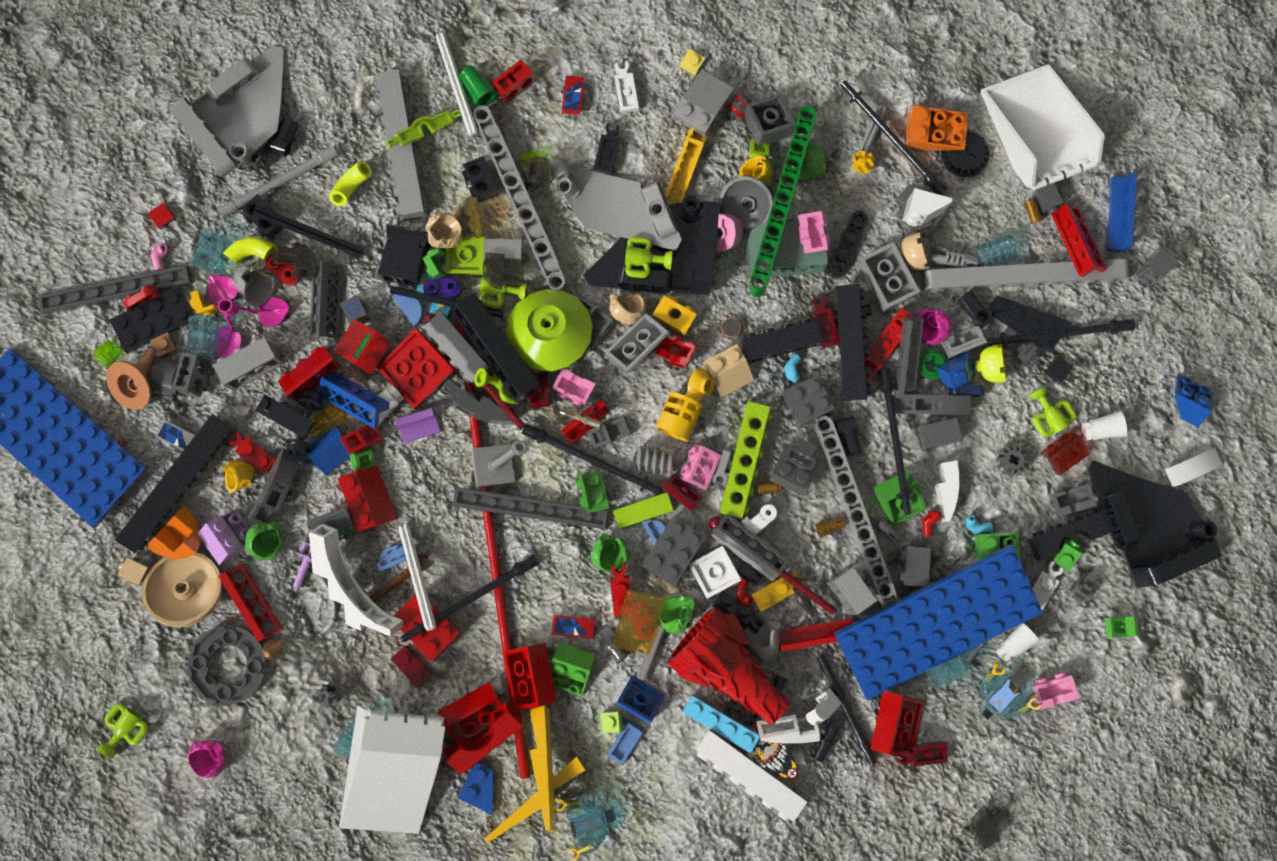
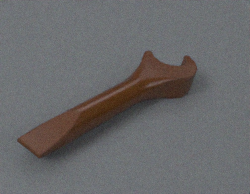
M422 553L417 554L421 571H426L427 569L421 566V560L429 556ZM409 566L401 574L370 597L373 601L376 602L410 577Z

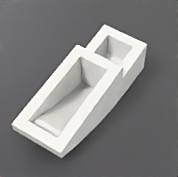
M1214 447L1166 468L1165 471L1172 486L1175 487L1222 466L1223 463Z
M957 460L938 465L942 483L936 484L935 490L939 509L942 513V523L951 521L958 499L959 468Z
M796 715L780 717L772 726L765 720L757 721L761 741L773 743L820 741L818 725H811L806 717L799 719L796 718Z

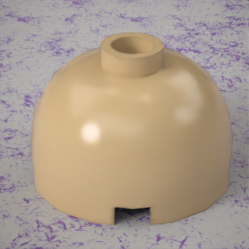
M921 232L907 236L902 241L901 251L899 252L907 268L915 271L931 268L930 262H927L926 259L929 255L924 238L921 237Z

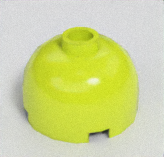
M1002 344L985 348L980 354V360L976 361L977 372H981L983 378L992 383L1007 382Z

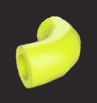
M358 161L331 190L329 194L330 201L334 205L344 206L352 193L372 175L370 166L365 161Z
M245 237L232 243L223 254L239 265L243 259L251 255H256L266 261L269 256L274 255L277 247L272 242L261 237Z

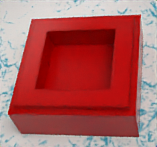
M161 203L148 213L160 230L176 219L164 203Z

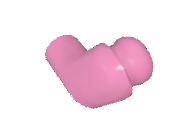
M164 243L158 244L151 253L155 271L164 269L162 260L168 252V246Z

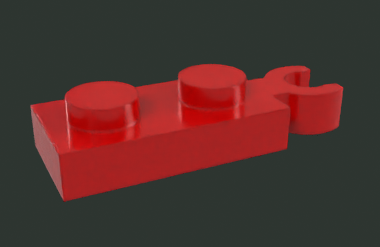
M599 400L593 409L590 406L581 415L590 416V418L601 421L599 417L609 413L610 409L603 400ZM574 419L561 432L573 444L593 427Z
M234 431L233 433L237 436V440L233 442L227 439V442L232 446H237L235 452L262 475L266 476L276 459L252 439L246 437L243 440L242 434Z
M622 563V569L617 571L615 565L612 564L611 572L615 577H610L614 616L630 615L629 609L632 604L629 575L624 576L626 565Z

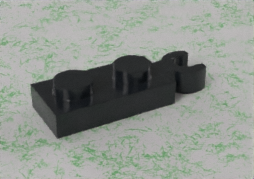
M607 123L605 126L607 135L601 134L593 172L612 175L620 138L615 136L619 134L620 129L619 125H617L616 129L611 131L609 129L610 123Z
M721 591L712 605L713 608H718L724 614L732 613L735 615L743 628L747 625L755 634L760 631L765 623L761 618L753 616L754 611L742 605L724 591Z

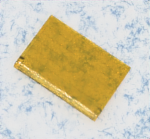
M627 589L612 647L650 654L665 597Z

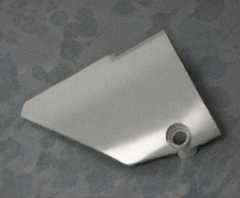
M272 45L252 61L248 58L240 60L211 81L205 88L206 92L193 102H189L184 96L169 106L170 110L223 178L240 165L248 164L252 159V155L278 132L284 73V48ZM244 151V154L238 157V153Z

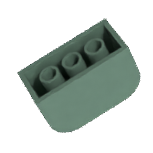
M798 218L789 219L786 222L771 277L823 273L828 264L827 250L811 253L803 252L804 248L803 244L801 245L798 232V226H800ZM767 223L755 227L749 236L746 247L748 278L752 276ZM770 232V233H769V234L772 235V236L778 235V234L775 233V232ZM765 249V250H764V251L767 252V253L773 252V251L770 250V249ZM760 266V267H759V268L762 269V270H767V269H768V268L765 267V266Z

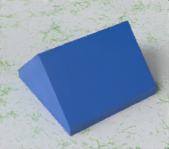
M334 422L307 442L311 445V449L307 451L309 458L326 476L350 458L349 453L340 440V437L344 436V434Z
M631 676L616 704L651 724L665 695Z

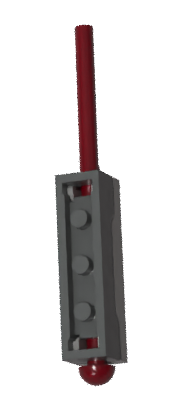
M442 312L438 314L428 313L424 317L425 325L423 327L427 331L425 335L430 341L433 342L435 340L438 343L437 349L444 356L447 354L451 358L449 363L456 370L459 368L463 372L461 376L468 384L473 383L475 385L474 377L478 369L484 368L489 374L493 371ZM489 383L483 386L519 430H521L525 426L524 422L507 402L500 398L495 388Z
M726 514L721 521H719L720 517L714 516L709 520L710 529L715 528L710 536L773 582L779 576L831 615L835 613V607L784 570L790 561L788 558L730 515Z

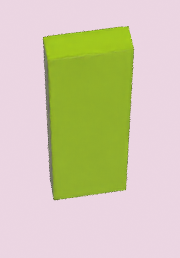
M667 492L613 510L618 528L622 529L674 510Z

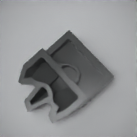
M579 299L587 308L593 325L591 342L587 347L592 352L615 321L587 299Z

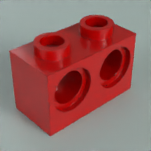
M520 59L492 81L498 95L507 103L535 80L533 72Z

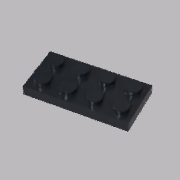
M179 286L110 319L112 327L126 354L151 343L150 340L162 334L172 333L196 321Z

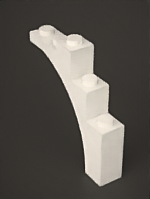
M322 524L310 531L313 573L328 579L329 599L344 604L346 625L358 630L369 627L388 636H392L403 628V620L391 616L380 609L363 592L353 578L341 551L338 529Z

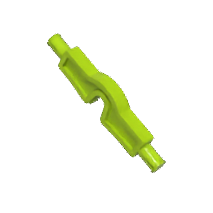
M457 109L451 113L444 111L433 117H420L410 127L396 132L394 138L386 140V145H388V148L397 144L402 147L421 140L424 137L422 126L426 127L431 134H435L439 130L451 125L453 120L461 117L462 114Z

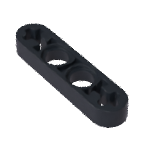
M855 211L850 217L828 267V275L832 279H840L846 272L868 221V217L863 211ZM860 216L862 217L861 221L863 222H860L856 229L854 228V225L856 223V219L854 218ZM853 232L857 238L855 241H849L846 234ZM847 249L849 256L842 258L839 255V250ZM838 262H842L839 268L841 272L835 274L832 268H835Z

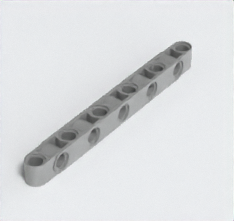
M483 105L478 106L474 110V117L479 132L542 275L546 279L550 290L564 291L566 283L560 264L500 129L489 108ZM482 114L488 115L487 118L483 120L479 119L480 115ZM496 147L502 148L498 153L493 151ZM510 180L517 181L514 186L508 185ZM525 213L532 214L531 218L524 219L522 217ZM540 246L547 247L544 253L537 251ZM558 279L562 281V284L559 287H554L552 285L554 280Z

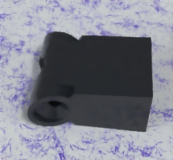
M387 224V241L378 274L382 281L418 288L425 264L423 257L426 256L431 247L428 241V232L420 230L407 231L403 227Z

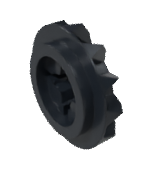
M731 700L726 706L725 713L739 721L738 714L733 712V710H740L742 704ZM743 706L744 711L749 716H742L740 722L749 727L755 721L756 714L753 715Z

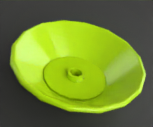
M545 289L529 294L515 305L508 317L505 335L508 342L515 347L518 356L525 361L528 367L534 370L552 372L569 367L583 356L591 342L593 325L587 308L577 297L562 290ZM546 323L551 324L548 328L544 327Z

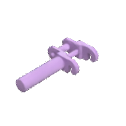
M308 540L301 541L303 543L301 550L296 553L299 554L300 558L304 556L293 585L297 589L301 588L309 564L312 562L310 556L311 548L308 555L304 554L306 546H310L307 543Z

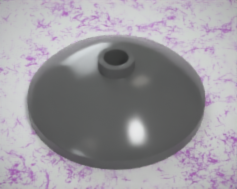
M742 176L735 178L726 184L720 194V214L727 213L739 218L743 233H751L758 225L767 223L774 201L772 193L764 182L755 177ZM749 200L752 202V207H749L747 204Z

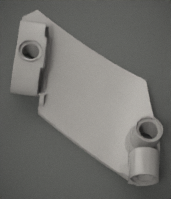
M564 158L550 163L552 173L557 182L556 190L564 195L585 228L627 239L634 236L650 239L652 245L675 251L678 250L682 237L664 191L658 181L642 188L640 182L570 165L568 160ZM569 184V189L565 191L566 185ZM662 206L661 213L656 214V209Z

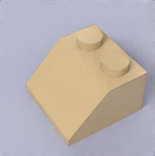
M738 344L703 362V368L708 372L710 378H713L714 387L720 398L754 381L747 360Z

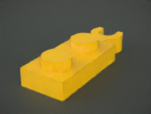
M798 572L792 574L793 577L799 575ZM780 578L755 592L751 597H753L759 611L762 612L793 594L792 587L794 586Z

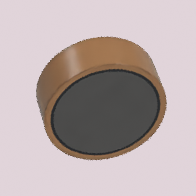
M734 318L726 319L721 326L723 335L728 338L736 337L740 332V323Z

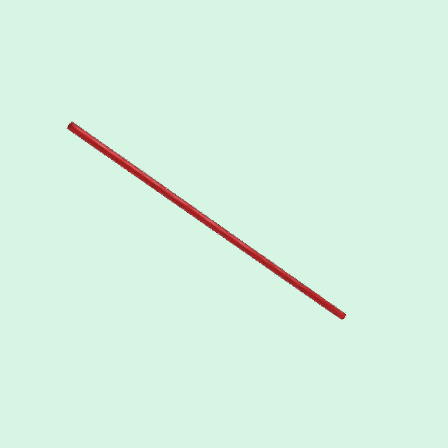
M455 318L457 330L468 341L467 333ZM464 380L465 391H469L476 396L474 384H468ZM469 416L473 448H481L483 443L480 422L478 419ZM489 486L479 487V490L489 492ZM483 511L493 581L501 576L493 513ZM502 584L494 589L503 653V651L512 650ZM503 654L510 707L514 710L510 684ZM514 710L520 716L522 723L521 710ZM522 727L514 734L520 779L530 778Z

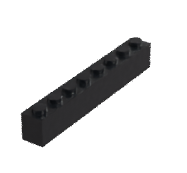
M211 414L115 538V541L133 553H136L137 550L142 551L148 543L146 541L147 537L150 534L154 535L160 528L158 525L162 518L166 520L173 511L170 507L174 502L178 504L184 497L183 490L186 487L190 488L196 481L194 476L197 472L200 471L202 473L209 463L206 461L210 455L214 457L220 450L218 446L222 440L226 442L232 434L230 429L232 427L214 414Z

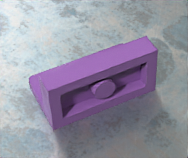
M432 408L395 419L396 426L400 429L404 443L440 433L436 414Z

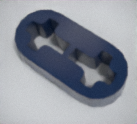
M961 385L955 389L948 387V395L985 396V386Z

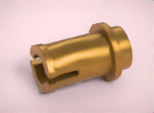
M1035 199L1025 202L1024 209L1027 210L1030 224L1041 222L1042 218L1037 206L1039 203Z
M757 483L759 495L770 493L778 495L779 492H782L781 486L777 483Z

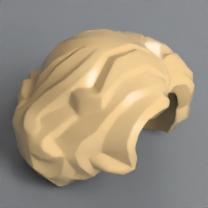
M438 212L428 219L426 230L431 246L436 248H455L460 244L462 228L452 214Z
M639 293L628 294L626 297L616 294L609 296L611 315L623 324H635L646 313L645 300Z

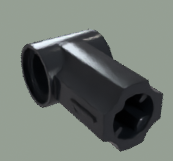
M283 117L278 132L267 142V150L287 157L292 147L291 141L299 126L298 123Z
M972 291L965 293L957 300L971 318L974 326L984 328L991 321V310L984 307ZM978 315L985 316L986 321H980Z
M850 416L834 420L845 455L850 456L861 453L855 417Z

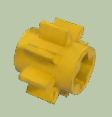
M867 150L865 152L859 151L853 156L852 161L854 163L851 166L855 172L867 174L874 168L875 164L873 161L875 157L872 153H868Z

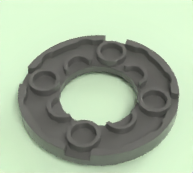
M219 626L210 629L197 639L189 653L187 673L190 683L202 698L211 703L231 705L248 699L260 688L267 673L268 661L263 654V644L257 641L252 632L239 626ZM231 645L243 652L247 665L245 674L239 681L226 685L219 683L213 678L209 662L217 649L222 646Z

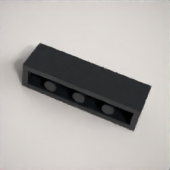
M806 319L800 321L799 325L786 324L781 326L782 329L774 331V328L764 330L763 334L756 335V333L745 335L741 344L747 363L820 346L822 339L817 321Z

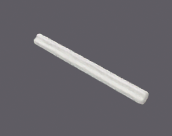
M444 32L436 34V39L468 135H476L478 130Z
M408 524L399 526V532L424 627L427 631L436 628V623L411 530Z

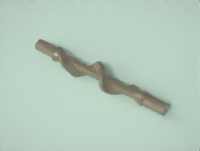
M527 397L521 400L520 402L530 406V397ZM550 401V406L534 408L536 410L542 408L549 410L558 420L564 421L570 417L598 429H601L603 426L602 421L590 418V416H582L577 409L566 411L554 406L553 401Z

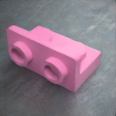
M694 445L689 451L686 465L681 470L680 479L702 490H707L721 455L704 446Z

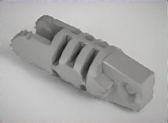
M934 245L930 247V252L932 253L929 256L930 262L941 265L947 264V266L954 268L977 267L978 258L965 252L960 253V251Z

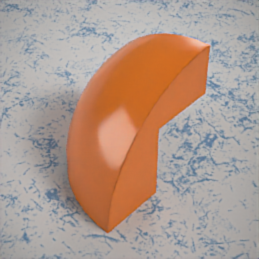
M183 505L145 547L166 558H188L194 555L200 546L199 525L190 510Z

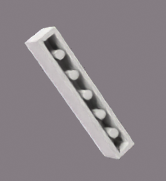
M710 729L695 748L698 751V757L705 762L709 759L714 763L713 768L721 774L724 771L730 775L729 779L736 785L743 784L747 787L745 791L754 798L756 795L762 798L761 803L770 810L774 807L779 811L777 815L785 821L790 819L794 822L807 804L805 799L767 771L760 768Z

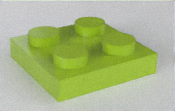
M462 236L458 246L446 248V275H484L483 246L485 237Z

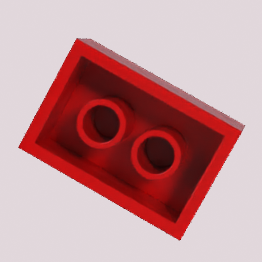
M416 594L394 615V617L403 620L404 627L400 630L404 634L415 628L413 622L416 621L419 625L423 623ZM429 599L433 616L441 611ZM445 618L436 624L435 629L423 631V638L418 634L410 639V641L430 661H435L462 633L448 618Z
M546 643L503 651L514 710L557 702Z

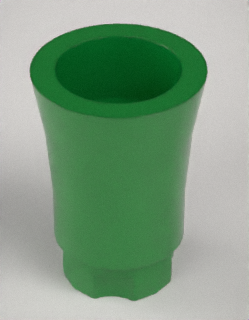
M469 65L460 72L459 76L462 83L469 91L476 107L488 106L497 98L498 92L487 82L475 66Z

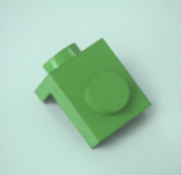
M439 248L428 251L423 260L427 266L426 271L431 278L443 279L446 275L438 260L445 256L446 253Z
M1065 537L1063 545L1060 547V553L1054 555L1052 561L1070 571L1083 554L1081 543L1074 538Z
M1136 616L1105 618L1107 638L1139 635Z

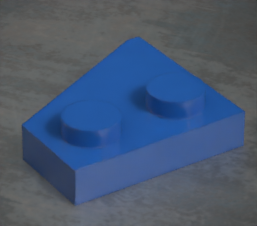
M480 762L475 763L458 799L492 815L494 812V769Z

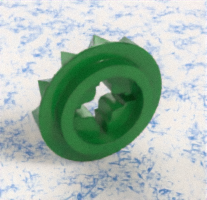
M926 350L919 356L918 370L921 376L928 378V380L940 377L937 367H934L930 372V366L925 363H929L933 359L935 365L941 366L947 362L945 355L938 350Z

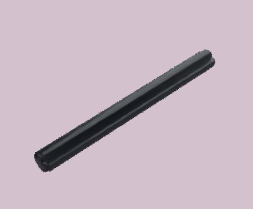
M259 205L254 209V216L358 258L362 256L363 248Z

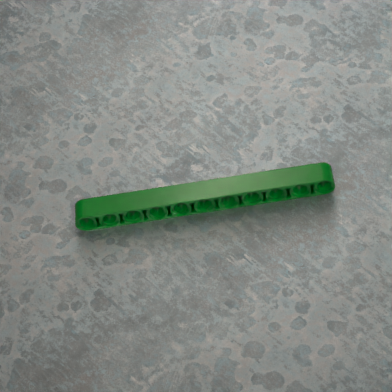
M811 106L803 107L798 115L750 280L749 291L754 297H762L767 291L815 124L816 110ZM779 199H786L787 201L782 202ZM779 215V216H781L782 218H781V219H777V218H775L774 216ZM770 232H775V233H777L778 235L772 236V235H770L769 233H770ZM765 249H770V250H772L773 252L767 253V252H765L764 250H765ZM760 266H765V267H767L768 269H767V270H762V269H760L759 267H760ZM760 283L763 285V287L759 288L756 287L754 284Z

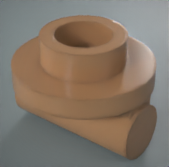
M282 640L266 642L263 646L264 656L270 660L279 658L282 655V647L285 646V643Z

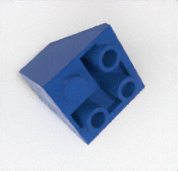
M1178 374L1175 383V399L1182 420L1199 428L1212 412V391L1204 385L1200 386L1193 382L1189 377H1183Z

